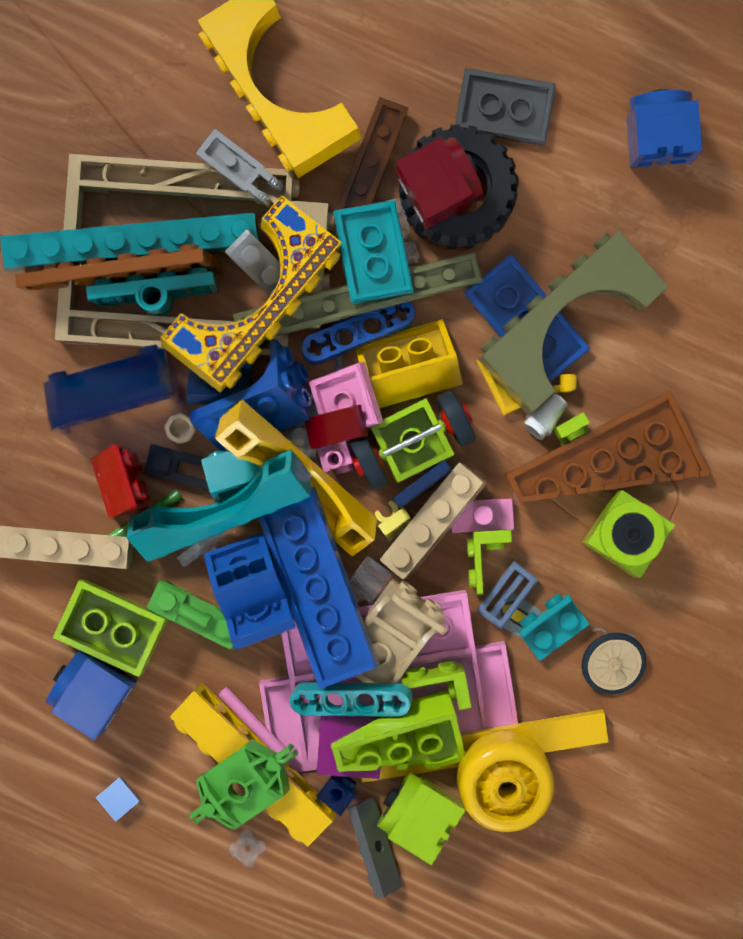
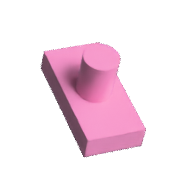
M512 498L473 500L451 527V533L514 530Z

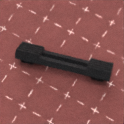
M151 444L143 474L209 490L207 480L177 473L180 461L203 466L201 459L206 457Z

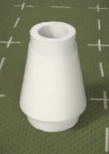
M553 393L534 412L526 416L527 420L523 424L525 429L539 440H543L545 436H550L564 409L567 407V402L561 396Z

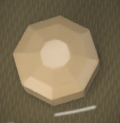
M182 413L170 416L164 426L167 438L178 444L191 441L196 432L195 426L190 422V417Z

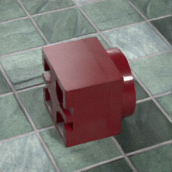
M441 137L396 161L395 176L425 230L469 207L471 200L483 194L476 174L478 170L469 154L466 155L454 137L446 141Z

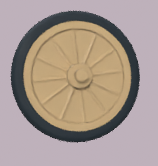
M608 633L598 637L587 647L583 655L581 668L584 679L593 689L605 694H618L629 690L638 683L646 668L644 648L634 637L625 633Z

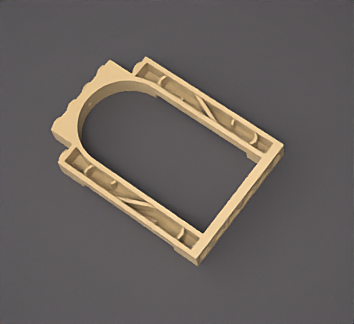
M69 154L63 230L81 229L84 192L109 193V191L246 200L255 201L256 204H263L249 192L246 194L206 163ZM265 168L266 171L284 185L280 191L271 188L261 177L257 179L253 186L269 196L271 203L268 206L272 207L282 195L324 229L333 231L334 216L333 212H329L328 203L293 201V198H299L300 179H294L293 170L287 172L285 169ZM325 268L319 274V277L322 279L311 293L305 291L302 296L329 290L330 274H324ZM69 281L68 287L59 288L55 340L63 344L164 349L161 346V337L178 317L75 310L77 285L74 284V281ZM189 318L193 321L207 325H226L235 323L234 321ZM321 325L303 330L320 331ZM288 333L276 336L271 340L277 339L283 347H288ZM265 339L259 346L262 352L258 357L270 358L271 341L269 339Z

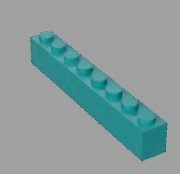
M245 213L0 236L4 271L9 273L25 271V268L42 266L44 269L56 268V264L63 262H74L75 266L86 265V260L91 258H105L106 262L118 260V255L135 253L137 257L149 256L148 251L155 249H167L168 253L178 252L181 246L192 244L199 245V249L203 248L208 253L224 252L246 229L256 239L257 231L255 214Z

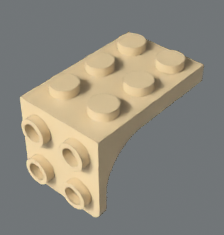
M392 579L363 619L380 667L354 677L363 683H397L427 641L437 631L443 635L448 631L446 617L442 613L444 610L442 606L430 598L425 601L417 596L416 593L418 591L409 583L401 581L399 584Z

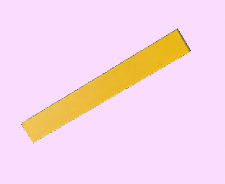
M603 709L460 733L464 751L480 737L498 731H511L523 734L536 742L544 753L609 742ZM460 762L437 769H426L425 765H408L407 770H397L396 766H381L380 779L361 778L364 783L406 776L409 772L419 774L459 767Z

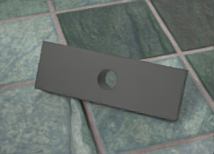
M375 797L366 798L348 807L350 823L355 830L359 843V852L364 859L368 872L369 884L373 888L375 898H383L403 886L386 832L377 827L381 816Z

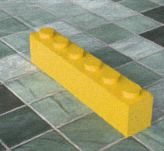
M203 683L170 716L180 732L188 734L197 742L200 751L207 756H212L218 763L245 746L251 739L266 746ZM286 762L285 768L290 790L284 797L267 807L266 812L274 820H280L288 828L290 835L296 841L303 842L308 847L333 822L338 810Z

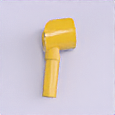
M560 375V385L552 386L556 390L554 393H571L577 388L576 375Z

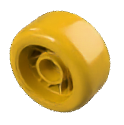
M498 731L484 735L467 748L464 757L459 763L457 783L462 804L469 816L487 829L497 832L520 831L536 823L546 813L551 804L554 794V777L548 758L536 742L523 734L511 731ZM504 782L513 783L507 787H500Z

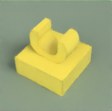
M393 501L388 502L393 510L391 516L383 517L378 510L375 512L376 518L381 523L378 527L389 542L400 535L412 521L404 508L399 510Z

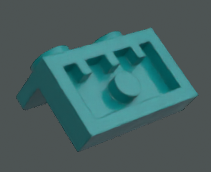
M558 593L544 603L547 607L538 615L532 612L519 622L522 627L517 632L539 661L589 625L569 594L561 596Z

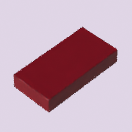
M361 404L312 416L310 420L304 421L311 449L368 436Z

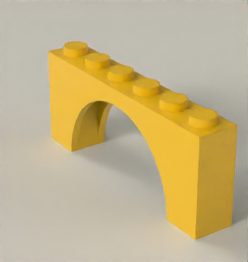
M229 0L197 20L202 30L198 36L207 50L213 48L217 56L214 60L223 74L229 72L233 78L229 83L237 97L240 99L244 96L248 101L249 105L245 108L255 123L260 120L265 127L261 132L269 146L272 148L276 145L282 153L277 157L287 172L293 170L297 178H300L361 140L358 126L342 103L319 112L300 113L278 107L259 92L252 78L253 55L263 34L281 17L274 0Z

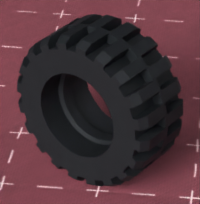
M460 124L450 125V129L444 131L441 127L432 130V135L429 137L424 135L417 141V146L414 149L411 148L407 154L409 155L441 137L444 141L454 137L466 155L469 154L476 167L482 172L487 182L486 198L476 211L467 215H452L426 230L399 183V201L401 209L404 210L405 219L409 225H413L416 229L415 232L421 238L425 236L430 239V243L439 246V244L448 246L447 249L456 250L457 247L465 246V249L475 247L477 243H485L496 232H500L515 206L519 180L518 175L515 174L516 165L513 157H508L506 154L508 149L502 142L497 144L494 141V135L487 131L485 135L477 132L478 127L469 125L468 129H460Z

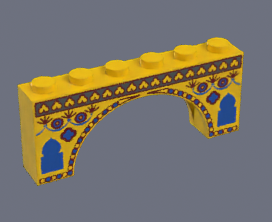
M282 195L264 215L260 227L275 245L280 261V278L268 301L249 317L226 325L202 324L180 314L161 337V346L220 393L226 386L231 389L242 376L239 370L246 362L251 365L262 352L259 346L266 338L271 341L282 328L279 322L286 314L291 317L302 303L299 298L305 291L311 293L322 279L319 277V274L325 267L330 270L341 257V254L338 253L341 241Z

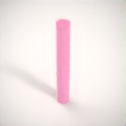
M225 687L218 694L269 749L278 753L285 748L228 687Z

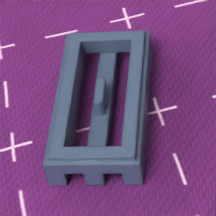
M513 561L476 611L499 629H502L539 579ZM514 570L519 573L489 613L485 609ZM524 577L528 579L529 582L500 620L497 619L495 616Z

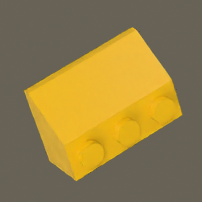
M443 319L400 331L355 350L358 362H365L379 408L388 407L463 384L457 356Z

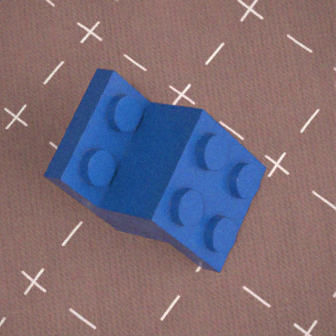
M263 532L204 554L213 594L226 620L230 639L235 650L296 628L284 588L273 563Z

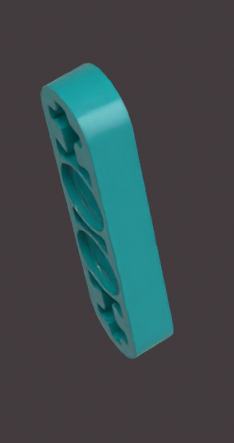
M305 682L298 684L294 688L289 703L294 712L301 715L403 716L408 712L413 695L407 686L398 683H335L319 689L317 683ZM332 693L338 694L343 698L344 703L334 705L328 700L327 695ZM360 694H369L375 703L364 705L359 701L358 696ZM300 695H305V698L310 700L309 703H305L303 698H299ZM393 696H398L402 704H397L396 700L392 699Z

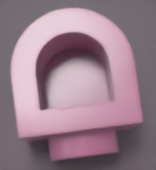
M350 440L317 448L324 472L335 470L337 476L354 470L352 459L356 458L349 444Z

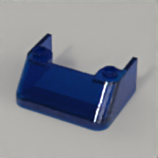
M151 345L139 349V355L67 375L66 371L48 375L49 381L43 383L51 431L68 435L71 434L69 427L170 398L177 403L183 402L171 354L166 349H158V345Z

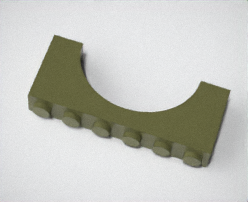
M620 231L612 236L605 233L593 244L596 250L589 257L584 253L570 265L574 270L566 278L561 274L548 285L552 290L544 298L540 295L535 297L526 306L529 311L521 319L516 315L503 327L506 333L497 340L493 336L480 348L483 354L478 358V361L526 414L534 412L556 391L546 376L543 366L542 349L549 325L565 305L582 296L607 294L627 301L640 311L651 304L669 287Z

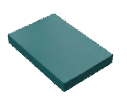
M392 200L333 211L338 240L341 241L340 251L351 304L412 294L413 286L396 201Z

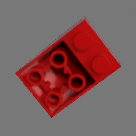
M115 444L90 458L110 519L148 508L147 500H150L151 496L146 482H142L139 479L137 471L142 470L136 452L133 453L130 448Z

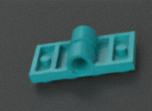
M195 268L188 270L189 275L176 276V272L158 273L155 279L145 280L143 275L126 277V282L113 283V279L94 281V286L86 287L87 299L97 308L138 303L148 315L167 317L173 310L174 298L219 293V285L213 272H207V268ZM161 294L158 303L149 305V300L153 295Z

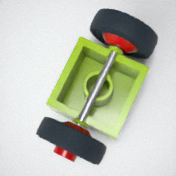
M452 391L445 392L437 397L442 421L437 420L426 398L383 419V423L370 427L380 448L378 450L379 454L376 448L370 446L365 436L349 441L356 458L352 459L357 473L360 477L365 475L373 490L388 484L383 472L384 464L381 459L387 462L398 484L455 455L444 434L446 429L448 433L454 436L460 447L475 441V435L470 425L473 419L466 405L461 406Z

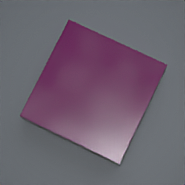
M321 715L316 775L380 779L381 766L375 771L338 772L331 744L382 716Z

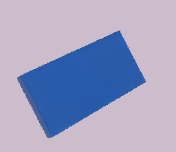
M512 253L484 275L482 283L472 285L463 293L499 337L506 333L503 327L517 315L521 319L529 312L526 306L535 297L540 295L544 298L546 296ZM560 311L549 325L543 342V366L549 382L590 350V347Z

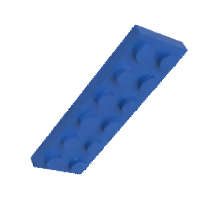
M311 486L310 497L258 518L318 687L321 689L378 668L380 665L315 486Z

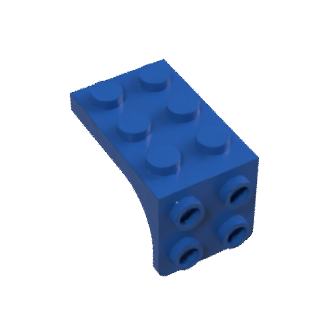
M277 339L270 342V362L268 368L255 384L245 390L191 411L190 422L220 451L227 452L229 450L215 439L219 421L225 413L241 400L245 401L278 431L310 420L309 406L311 405V398L306 384L309 381L308 372L303 364H299L293 358L288 347H283Z

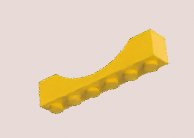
M241 400L220 418L215 439L238 459L262 466L265 460L291 449L311 474V486L316 488L334 541L352 557L375 540L376 516L245 401Z

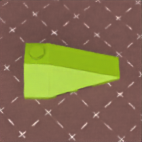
M448 690L412 700L410 709L403 716H382L331 744L338 772L375 771L380 766H396L397 770H407L408 765H425L426 769H437L461 762L465 755L456 713Z

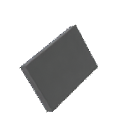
M465 68L455 125L460 124V129H468L469 125L478 127L477 132L485 135L487 131L494 135V138L545 146L556 84Z

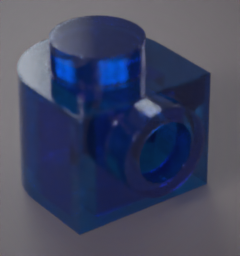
M331 776L316 797L341 816L358 795V791L355 788L357 783L351 777Z

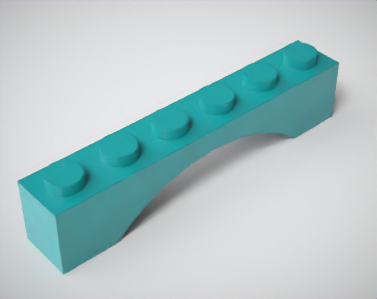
M291 449L265 460L257 475L247 486L223 501L193 508L154 506L130 516L126 538L147 562L159 557H165L171 552L192 546L196 542L208 537L217 536L223 531L238 525H244L255 518L271 514L280 508L301 502L305 498L310 497L311 474Z

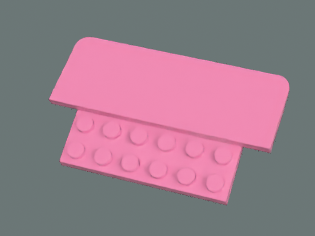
M466 590L420 597L425 601L430 598L442 606L444 609L442 613L446 617L448 631L445 635L437 631L423 646L407 670L414 667L436 668L438 664L446 661L463 663L471 708L459 710L457 701H452L460 733L518 723L505 641L475 646ZM373 605L359 607L363 619ZM293 618L296 628L281 633L289 676L260 680L259 686L266 728L284 747L293 744L295 747L291 752L294 749L298 750V755L287 763L299 773L317 770L321 715L298 714L294 712L289 703L290 696L298 684L305 682L317 683L295 619ZM351 677L338 683L363 682L357 679L356 677ZM400 678L397 683L402 684V679ZM447 682L409 689L414 700L422 696L448 690ZM332 693L327 695L328 700L334 705L344 703L343 698L338 694ZM301 694L299 697L303 698L305 703L310 701L305 698V695ZM360 694L358 696L359 701L364 705L375 703L369 694ZM393 696L392 699H395L397 704H402L398 696Z

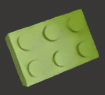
M82 579L76 585L53 638L140 677L144 675L169 619L146 609L145 606L86 579Z

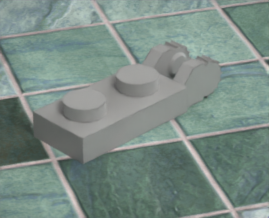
M216 129L212 131L196 152L200 159L246 194L249 192L265 206L271 203V199L266 193L253 186L257 179L261 177L271 188L280 191L284 186L265 170L264 165Z
M246 229L224 252L268 295H272L280 278V262Z

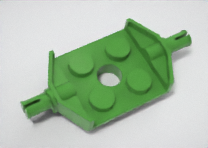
M253 739L249 740L245 746L206 773H202L196 779L202 804L199 808L190 812V819L195 818L192 822L198 824L206 817H212L230 829L235 830L287 794L290 787L285 763L296 757L298 750L294 749L291 752L295 746L289 744L277 753ZM233 783L241 784L245 788L246 794H237L233 789Z

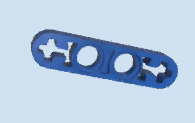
M410 302L371 311L309 335L302 343V357L311 365H320L403 331L413 323L415 316L414 307ZM396 309H400L401 312H408L405 321H402L399 317L390 320L389 325L391 327L387 328L386 319L382 314L386 313V318L389 319L395 316ZM369 319H375L381 324V330L371 334L366 332L363 324ZM343 330L351 333L353 341L349 345H340L335 340L336 334ZM325 337H330V344L334 351H330V346H326L321 349L320 356H316L314 352L308 353L310 351V344L315 343L317 347L326 345L327 339Z

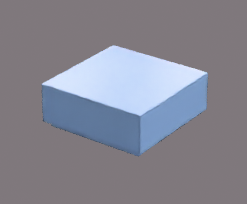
M121 776L96 797L115 822L141 800Z

